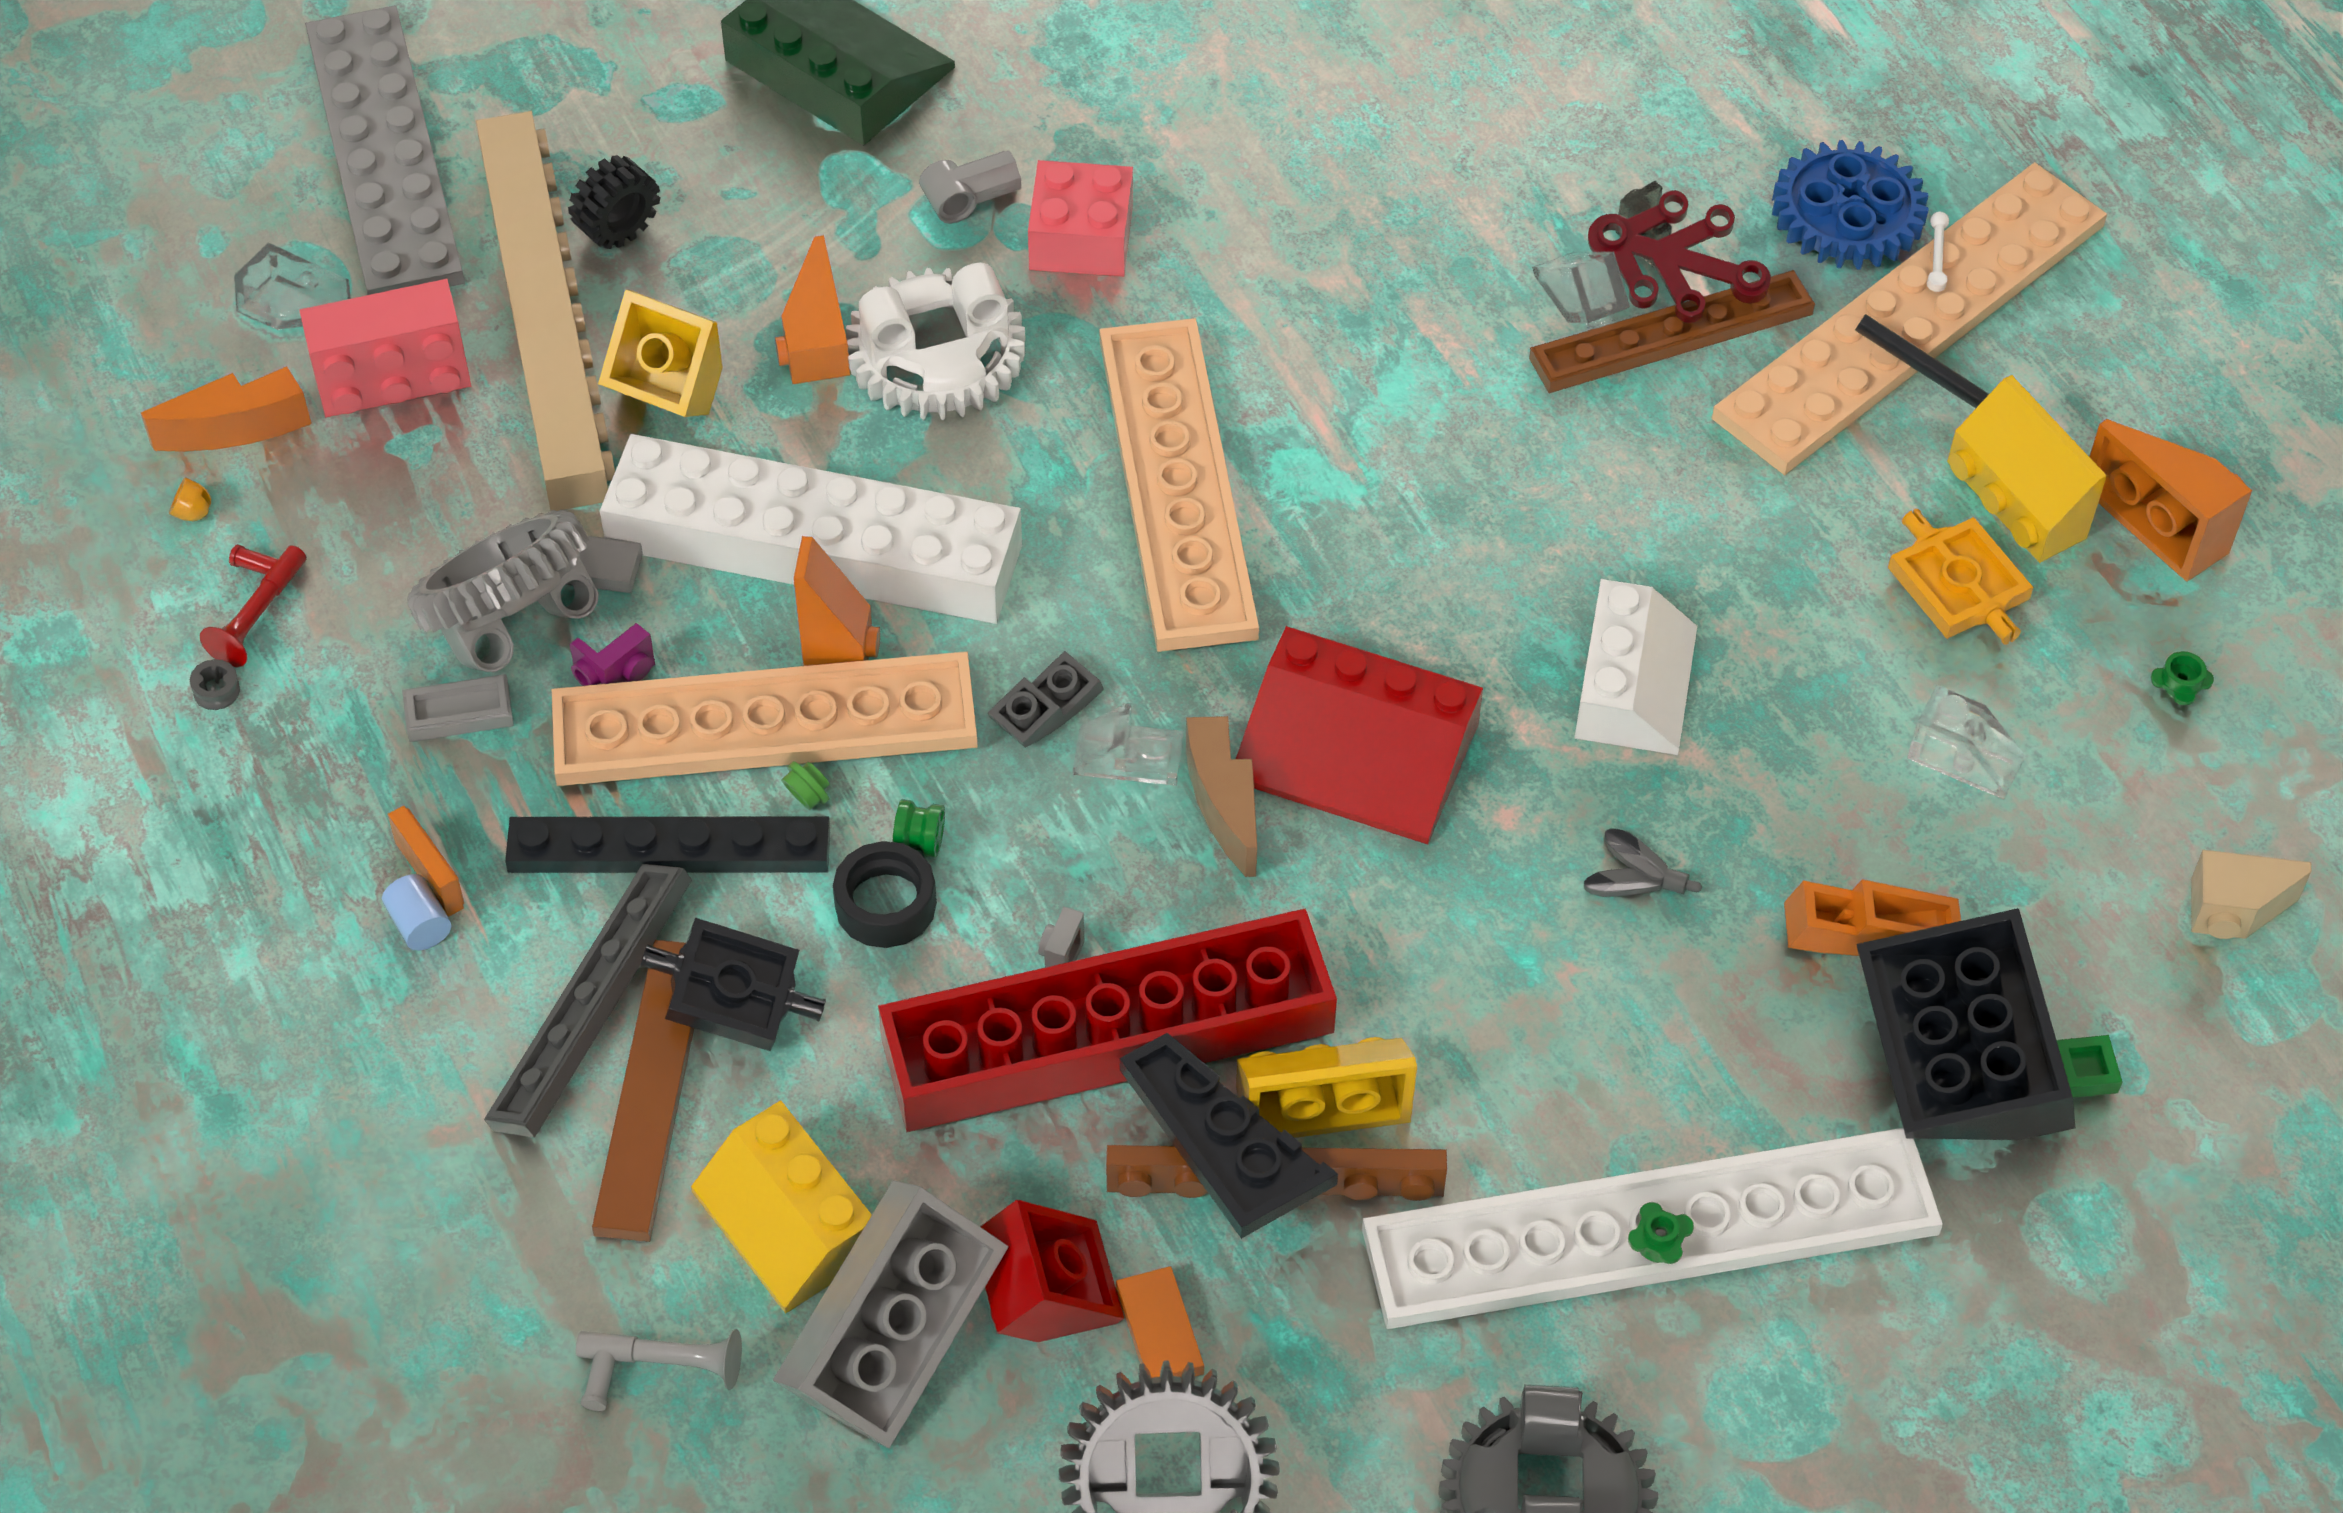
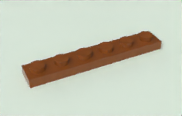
M1107 1145V1192L1121 1193L1128 1197H1142L1149 1193H1176L1186 1198H1197L1209 1194L1175 1146ZM1302 1148L1318 1164L1324 1162L1338 1173L1337 1185L1320 1195H1345L1354 1200H1367L1375 1196H1402L1412 1201H1422L1431 1197H1444L1447 1175V1149Z

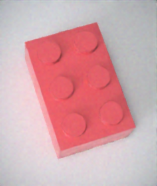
M448 279L299 309L325 418L472 387Z

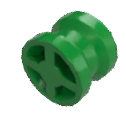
M901 799L895 816L892 842L903 843L915 850H921L926 857L936 858L940 851L944 832V805L932 804L928 808L917 807L912 800Z

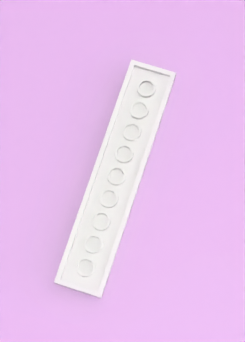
M1899 1128L1363 1218L1362 1232L1386 1329H1393L1937 1236L1940 1234L1943 1223L1914 1139H1906L1904 1129ZM1655 1202L1660 1204L1666 1212L1674 1215L1685 1214L1692 1219L1694 1230L1690 1236L1684 1238L1681 1246L1683 1254L1678 1262L1673 1264L1652 1262L1643 1257L1640 1252L1634 1251L1630 1247L1628 1235L1631 1230L1638 1227L1641 1220L1639 1216L1640 1208L1644 1204ZM1656 1230L1657 1235H1666V1232L1664 1230Z

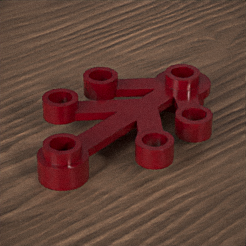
M1671 190L1661 196L1658 205L1628 219L1619 214H1605L1594 220L1589 228L1588 244L1591 251L1603 260L1614 261L1629 288V300L1637 308L1645 309L1654 305L1658 297L1659 287L1654 278L1642 274L1634 255L1653 262L1675 302L1676 316L1686 323L1696 322L1703 316L1705 299L1699 291L1690 288L1680 269L1730 284L1734 297L1743 303H1757L1764 299L1768 293L1771 275L1768 268L1761 262L1747 260L1738 265L1688 250V248L1712 237L1722 238L1731 233L1735 215L1732 209L1726 205L1717 204L1710 207L1705 219L1659 240L1642 236L1645 232L1665 222L1676 224L1686 217L1688 210L1687 197L1680 191ZM1669 202H1676L1680 204L1682 209L1678 212H1670L1665 208V205ZM1715 216H1723L1728 220V224L1716 226L1712 223L1711 219ZM1608 230H1614L1619 232L1621 237L1618 240L1611 241L1606 239L1603 234ZM1747 272L1757 274L1760 280L1756 283H1748L1744 280L1743 275ZM1645 286L1652 291V294L1649 297H1640L1635 293V289ZM1691 300L1696 302L1699 308L1696 311L1688 312L1682 308L1681 304Z

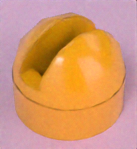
M184 478L175 494L169 515L184 521L194 522L201 520L209 512L211 505L209 492L201 484Z

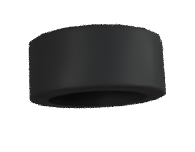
M888 841L866 844L848 854L836 869L833 882L835 910L839 924L851 938L867 946L889 948L907 944L922 935L932 922L937 904L935 879L931 865L919 851L903 843ZM881 875L900 876L912 882L917 891L916 898L909 906L899 912L889 914L869 913L858 907L854 903L853 893L861 883L871 877Z

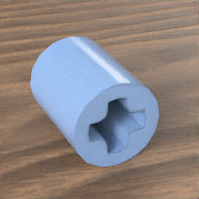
M411 874L403 876L391 883L383 892L382 902L410 949L418 951L429 949L444 940L450 933L451 922L427 880L422 875Z

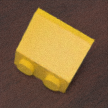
M626 289L598 384L683 417L709 415L723 369L717 322Z

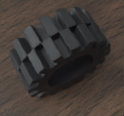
M615 155L611 156L610 162L605 158L599 161L598 170L591 167L585 172L589 178L585 182L579 179L575 186L580 191L579 193H571L569 201L574 205L568 207V213L572 216L570 218L571 221L598 246H603L605 249H612L613 245L617 248L624 246L625 238L633 241L637 238L635 231L639 228L644 232L649 226L645 220L647 217L654 218L657 211L652 206L660 204L661 198L657 195L660 192V188L652 177L629 157L623 156L621 158Z

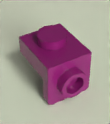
M637 623L598 653L580 638H576L569 644L573 661L571 671L582 686L641 681L647 676L651 668L655 666L651 634Z

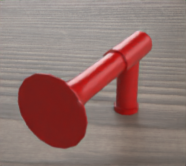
M239 544L232 548L229 556L231 566L246 568L265 576L253 595L226 626L222 628L210 626L200 632L201 644L214 659L224 660L236 668L244 666L247 662V652L243 646L246 635L273 599L280 595L305 563L307 556L303 550L290 545L277 559L246 549Z

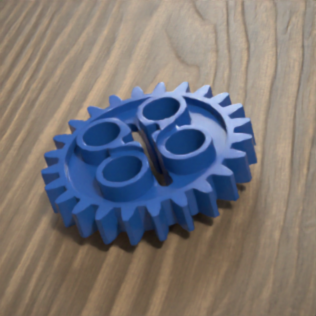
M1839 140L1837 150H1831L1828 145L1821 142L1818 154L1804 148L1801 160L1791 157L1789 158L1787 169H1780L1778 181L1775 182L1773 191L1772 215L1778 217V230H1788L1786 242L1789 244L1802 241L1800 251L1802 255L1812 250L1819 252L1818 263L1824 262L1831 256L1835 257L1837 268H1841L1845 260H1852L1856 269L1861 270L1864 259H1869L1873 265L1881 267L1883 255L1893 261H1897L1900 249L1910 252L1913 241L1920 240L1929 210L1926 207L1928 193L1921 191L1923 180L1922 178L1911 179L1913 171L1911 165L1897 167L1899 155L1895 154L1887 159L1882 158V147L1880 146L1869 153L1865 152L1862 141L1856 144L1854 150L1848 149L1843 140Z

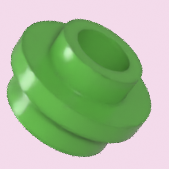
M793 761L787 766L789 773L781 781L804 807L811 810L818 803L824 805L830 799L824 791L830 783L812 763L807 762L802 767Z

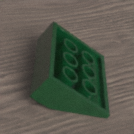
M745 0L721 20L725 61L863 146L955 68L954 60L854 0Z

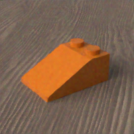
M2109 419L2101 422L2089 456L2107 475L2098 504L2186 582L2228 555L2252 490L2237 474L2229 471L2216 458Z

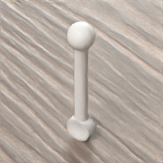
M1941 211L1934 213L1930 219L1931 226L1935 230L1933 272L1928 276L1927 287L1934 292L1943 291L1948 280L1942 269L1944 229L1949 225V217Z

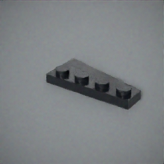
M1168 1033L1119 1058L1120 1071L1241 1239L1337 1185V1172L1324 1162L1318 1164L1302 1150V1144L1286 1130L1280 1132L1259 1115V1108L1245 1096L1242 1095L1239 1098L1220 1083V1076Z

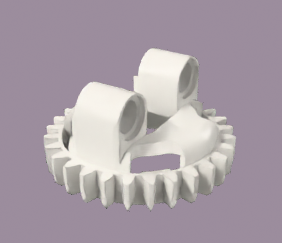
M980 262L967 265L960 269L953 279L950 268H946L942 274H933L931 268H926L924 275L915 276L911 271H908L906 280L901 282L893 277L888 278L889 287H873V290L867 292L860 299L859 311L851 312L852 325L846 326L848 361L851 375L856 376L859 389H868L871 401L883 398L886 410L900 405L903 417H906L911 410L919 411L920 418L923 421L928 412H938L942 420L946 418L947 411L956 410L961 417H964L965 407L970 405L981 411L983 408V398L997 402L999 389L1010 390L1012 378L1019 376L1020 363L1024 361L1025 327L1022 326V315L1020 312H1014V301L1012 298H1005L993 268L985 263ZM941 307L954 308L966 338L917 350L915 332L908 316ZM998 338L1001 345V354L995 351L991 361L984 367L980 359L988 350L991 342ZM887 366H898L906 371L919 374L924 379V391H918L917 385L905 382L897 377L893 379V382L887 379Z

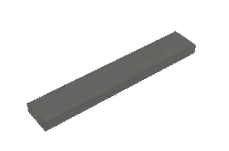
M642 864L487 1113L484 1120L494 1132L536 1137L638 970L646 945H653L691 883L692 879L684 868Z

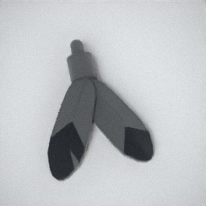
M1614 828L1605 831V843L1608 850L1629 868L1596 872L1586 878L1583 886L1587 892L1601 897L1655 892L1662 888L1684 895L1686 890L1697 893L1702 889V885L1699 882L1689 880V874L1668 868L1666 863L1637 837L1627 831Z

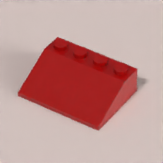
M1286 626L1267 666L1236 759H1252L1253 784L1256 790L1428 845L1479 725L1483 687Z

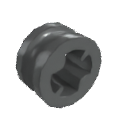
M218 659L207 660L197 665L191 672L190 685L194 700L199 706L208 710L224 709L233 704L238 698L240 692L236 670L230 663ZM215 679L216 684H218L219 680L223 679L225 685L223 688L215 691L214 686H212L211 690L207 691L205 685L207 682Z

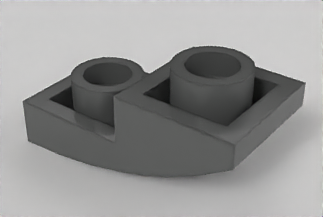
M1064 651L1032 683L1025 677L1018 682L988 712V715L1026 748L1069 721L1094 700L1104 688L1097 677Z

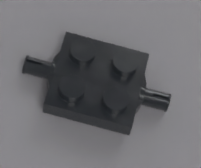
M696 917L688 940L680 949L679 954L647 944L640 967L672 975L670 980L672 995L665 1016L666 1020L767 1051H771L776 1040L779 1025L786 1017L788 1011L819 1022L826 1003L824 998L820 999L795 991L794 969L800 950Z

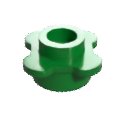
M2185 651L2171 654L2167 658L2164 667L2154 669L2150 677L2155 687L2164 688L2174 698V701L2180 705L2192 704L2195 700V695L2202 689H2210L2214 682V677L2207 670L2204 661L2199 656Z
M1655 1202L1644 1204L1640 1208L1639 1216L1641 1220L1638 1227L1631 1230L1628 1235L1630 1247L1634 1251L1640 1252L1643 1257L1652 1262L1666 1264L1678 1262L1682 1258L1683 1251L1681 1246L1684 1238L1690 1236L1694 1230L1692 1219L1685 1214L1674 1215L1666 1212L1660 1204ZM1662 1229L1666 1232V1235L1659 1236L1656 1234V1230Z

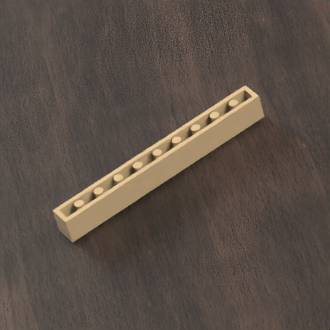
M532 111L475 120L550 511L603 503L608 491L607 481H612L615 468L611 450L601 452L600 443L609 442L603 412L593 414L592 406L601 405L596 375L586 377L584 370L593 368V361L588 339L578 340L577 333L586 331L581 302L571 304L570 297L578 296L579 294L574 268H564L563 261L571 260L566 231L556 232V226L564 225L559 197L549 198L548 192L557 191L552 162L542 163V158L550 157L545 129H535Z

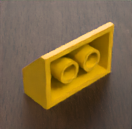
M2013 375L2004 378L1955 430L1947 460L1954 475L1968 484L1981 499L1985 509L1989 513L1995 514L2011 531L2016 543L2022 548H2026L2039 563L2087 539L2107 477Z
M1370 1037L1355 1044L1332 1047L1325 1044H1316L1301 1051L1278 1054L1262 1051L1254 1053L1247 1058L1237 1059L1236 1091L1239 1098L1243 1095L1259 1108V1115L1280 1132L1286 1130L1294 1138L1411 1123L1417 1063L1414 1054L1402 1038L1385 1040L1380 1037Z
M781 1100L733 1129L691 1185L692 1193L785 1314L830 1286L872 1216Z

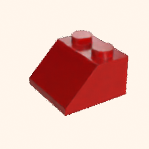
M1016 1199L980 1226L1009 1246L985 1286L991 1308L990 1314L998 1334L1033 1342H1042L1115 1325L1124 1319L1097 1220Z

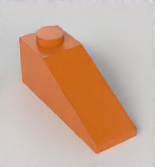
M824 235L813 238L781 315L783 336L775 337L779 366H789L792 384L850 376L848 343Z
M802 536L794 573V587L803 666L869 660V657L877 658L880 647V627L872 626L870 604L815 539Z

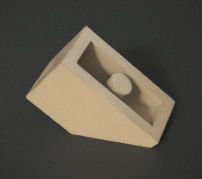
M2202 850L2191 877V932L2210 934L2219 939L2234 937L2246 939L2299 901L2312 871L2311 862Z

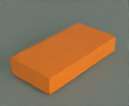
M403 805L388 813L395 844L416 874L422 875L427 880L446 915L449 917L464 909L463 904L465 903L457 875L410 809Z
M1168 1266L1116 1280V1291L1140 1364L1144 1363L1151 1377H1160V1370L1165 1360H1169L1173 1376L1181 1377L1188 1362L1194 1365L1195 1377L1203 1375L1204 1363L1172 1267Z

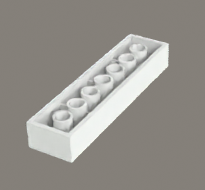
M634 434L629 436L600 508L604 538L641 543L643 556L794 585V573L802 536L813 537L865 599L993 624L998 622L1022 547L1021 508Z

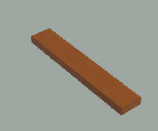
M1791 270L1771 276L1767 295L1757 303L1748 304L1739 301L1734 297L1730 288L1703 296L1705 299L1704 313L1696 322L1686 323L1681 321L1676 316L1675 305L1530 347L1529 359L1548 393H1553L1813 315L1815 303L1795 271ZM1691 300L1681 304L1682 308L1688 312L1696 311L1699 308L1696 302Z
M655 940L653 947L679 954L680 949L686 943ZM650 968L647 971L592 1224L593 1234L596 1237L650 1242L693 1038L694 1028L665 1019L672 995L670 981L672 975Z

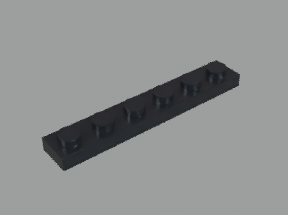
M829 816L510 817L505 863L508 873H637L642 864L684 868L687 873H828L830 820Z

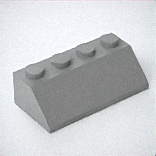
M893 1180L773 1381L817 1410L880 1445L890 1448L1009 1246L921 1186Z

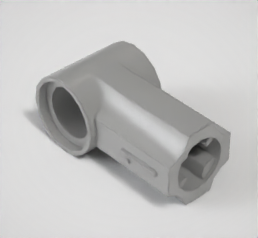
M1002 151L957 166L951 160L937 161L930 164L922 172L919 184L939 219L944 223L952 224L966 219L972 214L976 204L1021 189V176L1016 160L1011 152Z

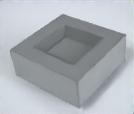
M1063 907L1055 926L1048 924L1045 927L1038 949V954L1044 956L1045 967L1077 960L1084 944V913Z

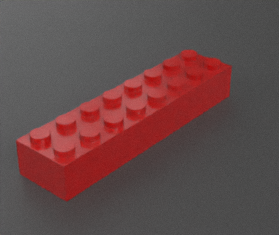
M1306 908L882 1004L878 1005L881 1040L907 1133L1126 1082L1127 1079L1120 1071L1119 1058L1166 1033L1176 1039L1203 1063L1332 1034L1335 1031L1337 997Z

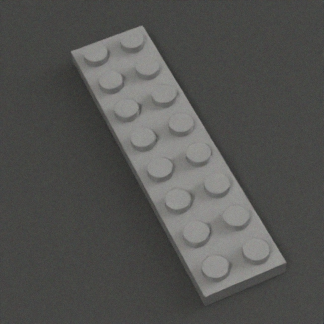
M394 5L306 22L307 34L367 294L371 295L448 279L449 287L465 284L397 6Z

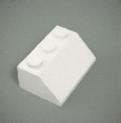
M1601 579L1575 739L1678 755L1697 625L1653 587Z

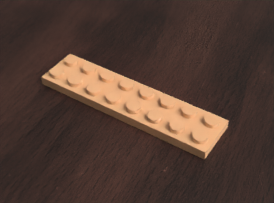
M1196 318L1099 329L1100 347L1157 652L1259 640V624Z
M968 651L551 689L554 772L557 786L790 765L793 761L798 764H804L807 762L815 763L978 748Z

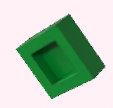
M2109 1035L2057 1040L2073 1098L2119 1093L2123 1081Z

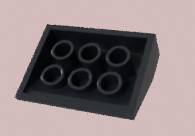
M2019 908L1857 944L1906 1139L2024 1140L2076 1128L2073 1096Z

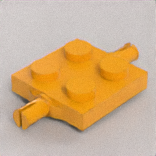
M1914 509L1913 513L1909 511L1903 517L1902 524L1908 528L1917 540L1912 546L1891 555L1888 569L1946 639L1975 625L1988 624L2004 645L2009 644V641L2013 642L2016 640L2021 630L2005 612L2030 600L2034 588L1974 517L1953 527L1937 529L1932 527L1919 509Z

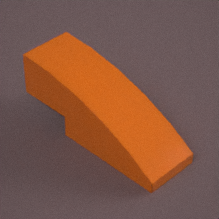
M287 366L242 386L235 375L231 373L140 412L154 451L187 452L247 445L278 437L312 424L304 393Z
M1864 879L1853 890L1803 880L1784 902L1788 948L1818 953L1859 956L1857 944L1961 921L1959 899Z

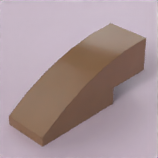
M1228 716L1186 717L1187 763L1198 806L1210 831L1228 858L1245 877H1256L1257 832L1252 759H1231Z

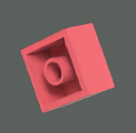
M1038 160L1028 227L1029 270L1124 277L1133 210V167Z

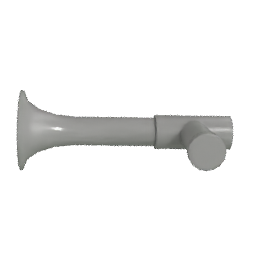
M734 1329L726 1340L714 1344H685L639 1339L636 1336L581 1331L577 1337L576 1354L581 1358L593 1359L585 1395L581 1398V1405L593 1411H604L606 1409V1398L616 1361L630 1363L641 1361L706 1369L719 1375L724 1380L725 1388L731 1390L737 1382L741 1365L742 1340L740 1331Z

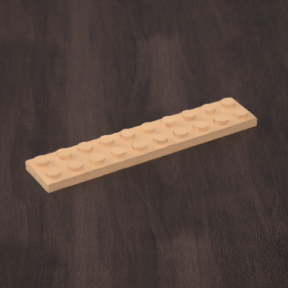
M2034 162L1944 231L1942 272L1947 276L1948 280L1943 291L1934 292L1927 287L1928 276L1933 272V239L1716 404L1713 409L1712 420L1785 476L1918 372L1855 331L1865 314L1933 358H1936L2103 228L2107 213Z

